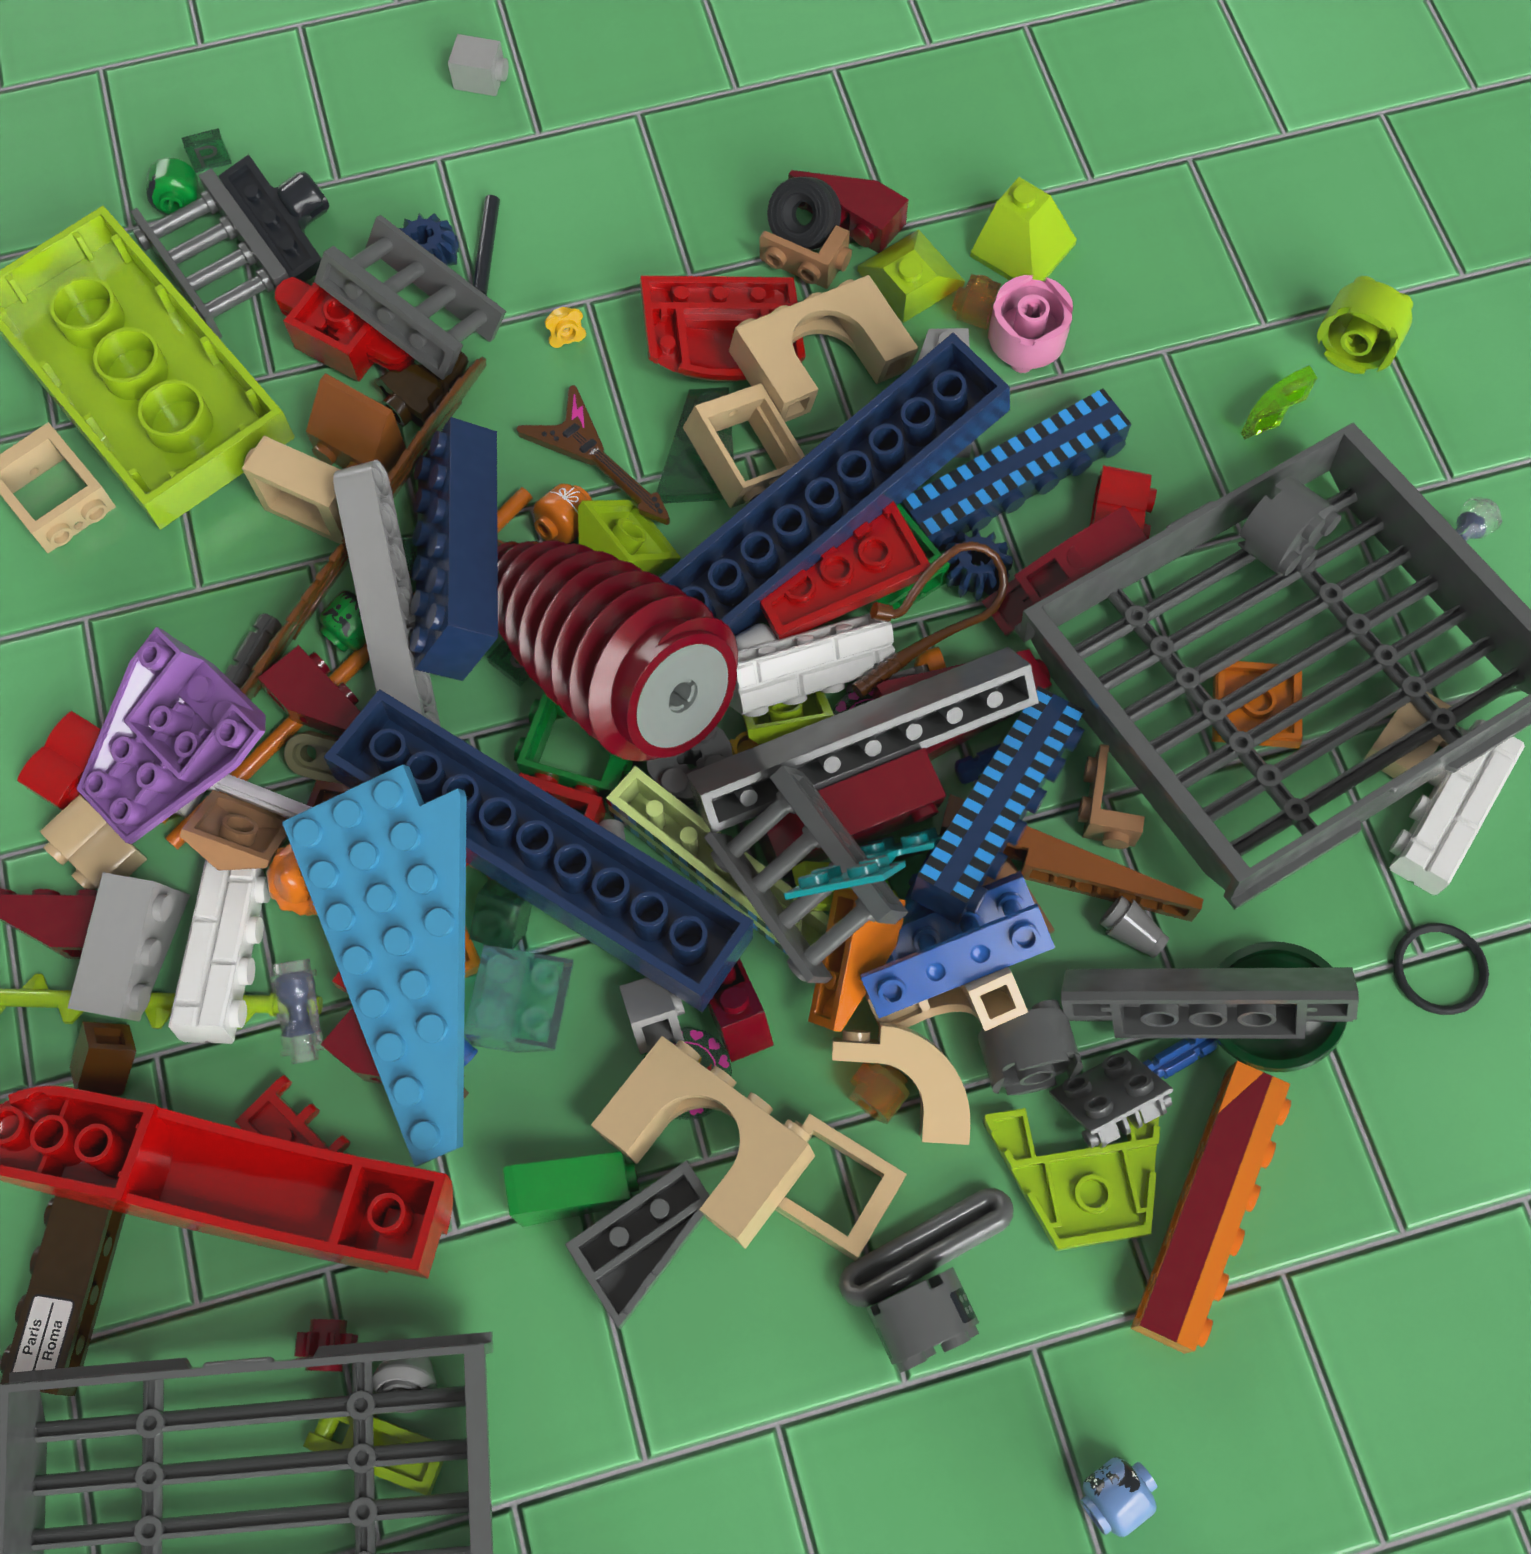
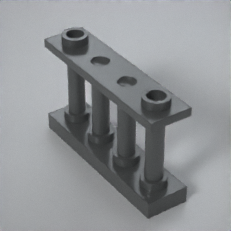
M211 168L198 175L205 191L200 193L201 198L150 225L137 208L130 212L138 226L132 229L142 248L145 251L152 248L192 308L220 339L222 335L213 318L264 290L268 293L272 290L275 291L277 286L283 280L288 279L289 276ZM208 212L212 215L217 212L220 214L219 224L169 251L165 249L159 240L161 237ZM226 238L230 240L237 238L240 242L237 245L238 249L188 277H185L177 266ZM246 263L248 266L255 264L259 270L256 271L257 276L206 304L202 302L195 292Z
M382 215L377 216L374 221L366 248L351 259L335 246L324 251L314 280L317 285L442 380L453 371L463 344L460 342L475 331L491 342L494 340L506 313V310ZM379 259H382L398 272L383 283L365 270ZM411 283L430 296L416 307H413L397 294ZM443 307L461 320L447 332L429 319V317Z
M783 765L770 776V779L779 789L776 793L777 799L734 838L731 835L712 831L704 838L713 849L711 857L723 871L730 873L789 956L787 963L791 971L800 980L807 983H827L833 978L822 963L828 955L869 920L895 925L908 914V911L885 881L851 887L858 896V899L855 901L857 906L811 946L795 924L833 891L798 897L784 909L770 888L815 848L823 849L832 861L828 866L840 865L842 873L847 872L846 868L859 865V861L868 858L804 772ZM789 812L796 813L805 825L802 828L803 834L758 874L744 853Z

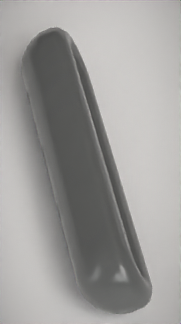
M996 1188L980 1190L857 1259L844 1268L840 1275L839 1288L842 1297L849 1304L856 1307L874 1305L1000 1233L1009 1226L1013 1218L1014 1208L1010 1197L1002 1190Z

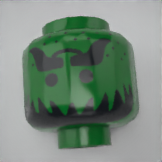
M163 158L155 161L147 173V199L154 209L165 215H169L197 200L198 176L193 167L177 158Z
M342 590L320 613L319 619L323 626L319 631L345 653L348 649L352 651L361 649L366 644L357 596L351 591Z

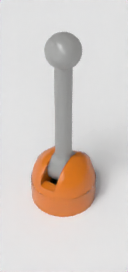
M936 646L927 649L916 657L914 667L899 671L888 680L946 668L940 648ZM851 682L847 685V695H849V693L854 692L852 684L855 682Z

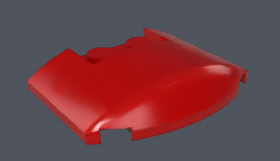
M640 276L649 360L660 364L672 372L701 380L721 382L746 381V377L729 352L735 327L744 320L750 318L758 319L771 314L772 311L782 305L791 306L798 303L794 277ZM802 337L793 343L795 353L801 362L806 357Z

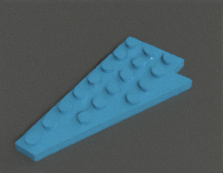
M401 765L283 821L282 824L413 1164L416 1167L463 1147L467 796L464 790L457 788L424 804L410 767Z

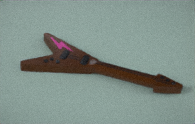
M575 385L569 387L567 414L562 424L519 425L517 427L520 438L586 464L595 465L638 504L640 515L665 525L670 524L668 512L659 493L654 492L650 494L605 453L602 442Z

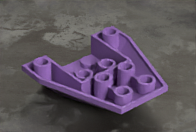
M155 627L129 662L77 786V790L125 843L133 844L235 770L265 733L266 715L213 663L164 630Z

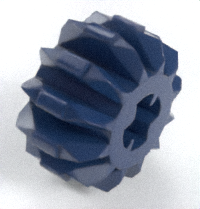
M420 213L415 221L404 218V228H399L402 232L447 266L457 265L459 242L448 220L440 221L435 213L428 219H424Z
M978 528L972 532L971 538L960 532L956 537V542H949L946 546L945 552L958 543L973 541L986 544L999 554L1006 567L1007 579L1009 581V570L1012 568L1013 559L1007 555V542L995 544L996 536L994 532L986 538L981 537ZM974 550L959 552L948 561L950 566L946 577L947 587L959 586L958 594L960 598L969 591L973 592L975 600L978 601L981 599L983 591L991 595L998 590L999 578L997 569L992 559L983 552Z

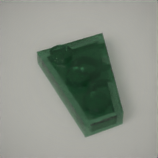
M729 387L689 389L656 491L659 493L663 504L725 500L684 431L683 426L694 406L728 395ZM731 426L717 431V434L734 461Z

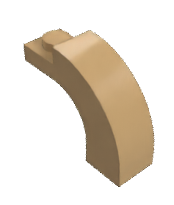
M1009 967L882 1018H878L868 993L865 994L878 1026L879 1021L908 1028L936 1015L949 1012H966L977 1017L984 1031H987L1028 1012Z
M879 1021L878 1040L870 1039V1032L863 1030H843L842 1037H832L831 1056L833 1061L887 1064L903 1071L913 1080L920 1094L919 1136L922 1142L969 1145L970 1109L965 1088L951 1062L929 1039L907 1027Z

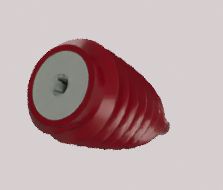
M498 540L497 590L499 634L508 644L514 658L525 668L529 677L543 689L547 697L559 705L566 715L577 722L588 735L597 739L606 750L617 757L632 761H647L684 753L699 744L713 731L727 711L734 694L737 681L738 647L730 627L722 620L714 618L713 613L704 603L696 598L687 596L681 589L665 583L660 577L650 572L642 571L641 568L631 562L619 560L612 554L603 551H594L585 545L566 544L557 540H546L543 542L526 541L522 543Z

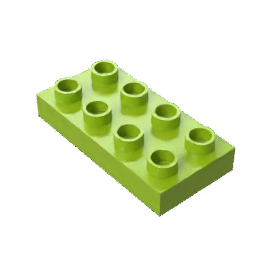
M104 205L0 270V335L160 530L243 474L242 467L248 452L256 448L263 436L284 445L295 438L279 406Z

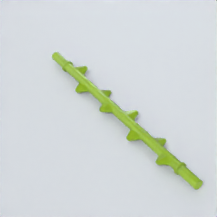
M35 974L21 989L0 988V1014L6 1007L59 1008L64 1024H73L84 1011L67 1008L72 990H49L43 974ZM151 992L150 1001L145 1013L153 1029H161L171 1016L176 993ZM272 992L270 995H243V1000H245L247 1005L245 1024L255 1013H269V1016L273 1017L277 1014H291L290 1004L282 996H278L276 992ZM307 996L304 1002L306 1014L320 1015L323 1008L322 997Z

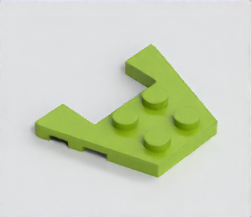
M1026 1108L986 1114L983 1116V1122L1055 1251L1151 1234L1156 1184V1151L1160 1137L1159 1117L1146 1124L1143 1123V1126L1139 1129L1135 1128L1127 1117L1131 1133L1127 1135L1128 1142L1110 1144L1104 1148L1098 1146L1043 1156H1036Z

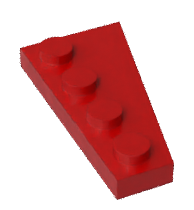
M893 501L883 508L882 514L870 523L866 521L855 529L853 536L837 548L833 546L822 554L821 560L808 570L802 569L760 601L761 610L777 640L806 632L916 583L931 564Z

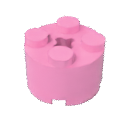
M1022 275L1006 282L1000 288L995 299L988 331V339L995 354L1019 373H1026L1031 369L1041 368L1054 362L1065 348L1072 322L1073 301L1071 296L1061 284L1047 277L1045 281L1034 280L1033 275Z

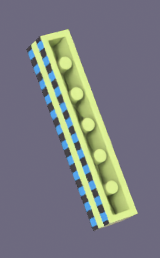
M635 766L606 798L610 815L617 821L622 822L624 827L708 893L754 920L753 928L787 954L730 873H726L719 868L712 859L711 852L713 849L704 838L711 830L703 818ZM747 852L744 853L759 874L765 866ZM780 879L770 890L785 909L797 898L785 900L784 893L793 888ZM810 911L795 924L810 946L826 933L829 916L823 911Z

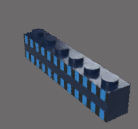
M1104 388L916 490L905 498L900 505L939 551H944L949 542H956V537L960 532L965 534L969 531L973 532L976 528L980 531L991 522L992 518L1003 512L1009 514L1016 511L1025 503L1026 499L1037 493L1044 495L1054 489L1059 481L1071 474L1078 476L1084 473L1094 461L1103 456L1110 458L1119 453L1126 445L1125 440L1131 422Z
M1040 686L1036 689L1039 703L1023 709L917 875L910 899L959 925L967 910L975 914L988 891V889L982 887L988 876L996 880L1008 858L1003 853L1008 843L1016 847L1028 825L1027 822L1023 821V818L1028 811L1034 815L1036 814L1047 794V791L1042 787L1047 780L1055 783L1066 763V759L1061 757L1066 749L1073 752L1085 729L1079 727L1085 709Z

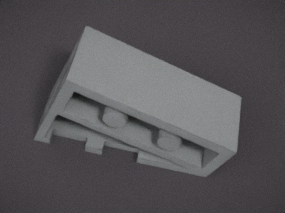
M103 872L67 1008L139 1022L149 1004L152 989L190 895L155 881Z

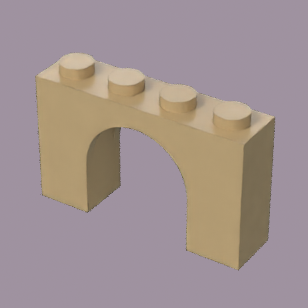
M869 275L855 281L853 279L846 280L837 288L824 293H813L804 301L791 306L782 305L772 311L771 314L758 319L750 318L744 320L735 327L729 348L730 354L750 385L754 386L762 383L785 422L811 412L819 390L795 353L793 343L798 339L812 334H824L842 340L854 350L876 384L905 373L910 369L918 350V346Z
M661 1036L591 1126L604 1140L620 1152L622 1151L635 1164H638L668 1124L687 1111L710 1108L726 1113L737 1122L740 1134V1145L736 1160L699 1210L712 1224L746 1249L815 1157L809 1143H807L810 1135L789 1119L783 1125L770 1115L773 1108L756 1094L751 1092L746 1098L733 1087L737 1082L721 1068L714 1066L709 1071L698 1062L701 1056L684 1041L679 1040L674 1045Z

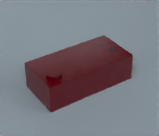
M925 748L818 790L819 794L858 846L935 816L939 813L938 808L946 798V794ZM789 812L758 840L768 864L803 834L802 828L805 825L796 813ZM815 848L798 864L803 861L822 862L829 859L823 849ZM792 869L783 877L793 874Z

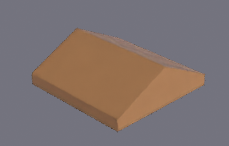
M212 790L184 825L180 837L218 871L267 868L273 860L277 849L281 848L287 839L282 822L289 818Z

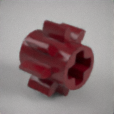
M311 1319L309 1332H297L294 1356L313 1357L319 1346L357 1343L358 1335L346 1333L347 1320ZM343 1364L305 1367V1371L342 1372Z

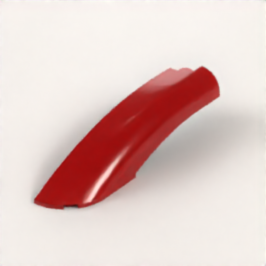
M31 1087L9 1094V1100L0 1104V1181L253 1245L384 1273L393 1271L426 1279L430 1275L441 1234L447 1235L453 1206V1186L450 1177L446 1173L304 1145L161 1108L156 1104L69 1087Z

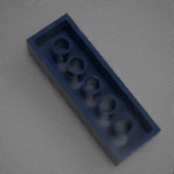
M450 417L441 432L436 431L434 433L430 449L425 456H419L414 468V479L418 480V491L414 498L413 511L418 513V522L412 537V544L417 546V557L413 563L411 573L412 580L416 581V592L411 602V614L415 616V628L410 639V650L415 652L414 670L464 681L498 638L497 431Z

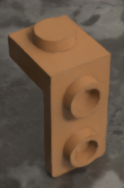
M836 225L819 253H815L770 232L763 231L759 237L760 259L772 268L785 270L800 277L806 283L816 284L828 289L838 271H845L851 260L852 249H849L850 231Z
M1100 744L1095 757H1087L1084 769L1083 782H1089L1090 788L1088 797L1082 796L1077 820L1084 823L1082 838L1102 841L1103 845L1113 849H1125L1129 846L1135 847L1143 833L1145 816L1101 809L1109 745Z

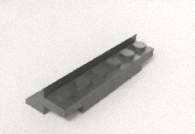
M1352 967L1066 969L1061 990V1002L1063 1012L1069 1021H1112L1115 1038L1305 1039L1306 1022H1353V1020H1356L1359 994Z

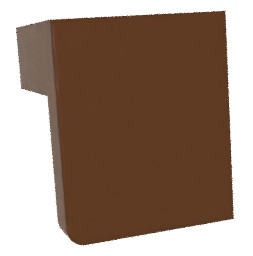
M82 1022L70 1064L74 1089L110 1096H121L124 1093L136 1054L130 1025Z

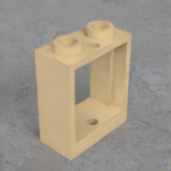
M762 383L694 406L683 426L684 431L730 508L750 503L805 457ZM749 421L777 470L745 481L718 436L717 431Z
M49 422L0 454V495L47 553L67 544L74 535L90 524L100 521L109 511L116 507L100 483ZM65 459L85 483L86 487L35 521L13 493Z
M263 436L256 448L248 452L242 470L264 510L341 544L344 533L333 483L334 473L341 469Z
M809 1114L804 1124L798 1121L794 1123L810 1135V1139L812 1135L816 1136L882 1179L848 1236L787 1197L783 1198L775 1211L853 1261H856L907 1174Z

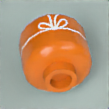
M561 483L555 486L536 501L534 505V526L538 534L545 540H557L566 544L573 542L579 537L578 506L582 501H592L590 495L577 485L572 486Z

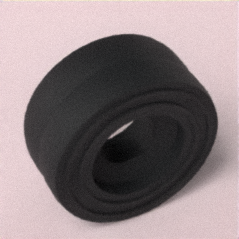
M790 178L780 184L770 198L767 210L768 223L774 235L806 249H816L823 246L834 227L840 225V201L832 187L818 178ZM803 202H807L813 211L812 219L806 225H802L796 217L797 208Z

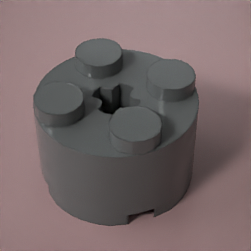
M1291 476L1275 485L1281 492L1273 499L1265 495L1257 504L1240 532V536L1245 541L1238 542V546L1279 576H1288L1296 567L1301 571L1305 570L1318 553V550L1314 548L1322 536H1328L1341 520V515L1335 512V507Z
M1051 999L1039 1002L1032 1009L1028 1010L1027 1013L987 1031L982 1029L978 1034L979 1045L994 1093L999 1094L1001 1087H1005L1007 1095H1022L1045 1090L1057 1085L1055 1076L1067 1071L1068 1077L1071 1079L1083 1069L1069 1019L1060 1008L1057 1000Z

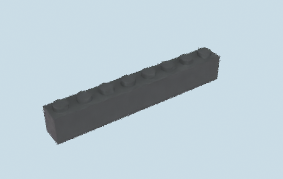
M1006 647L687 773L686 776L697 810L712 832H719L759 816L777 799L776 793L779 789L770 779V776L783 765L803 771L818 791L919 749L928 748L1038 704L1039 700L1031 664L1012 649Z

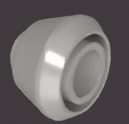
M428 1357L384 1360L372 1375L373 1393L437 1388L432 1363ZM406 1411V1412H398V1413H411V1412H415V1411Z

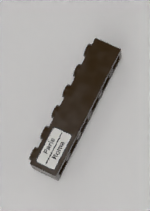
M58 1196L49 1201L44 1213V1224L46 1226L41 1245L35 1249L30 1261V1273L32 1276L27 1294L21 1297L16 1308L15 1321L17 1328L12 1344L5 1349L1 1359L0 1371L3 1375L0 1384L9 1383V1373L84 1366L126 1214ZM77 1387L40 1390V1392L75 1396Z

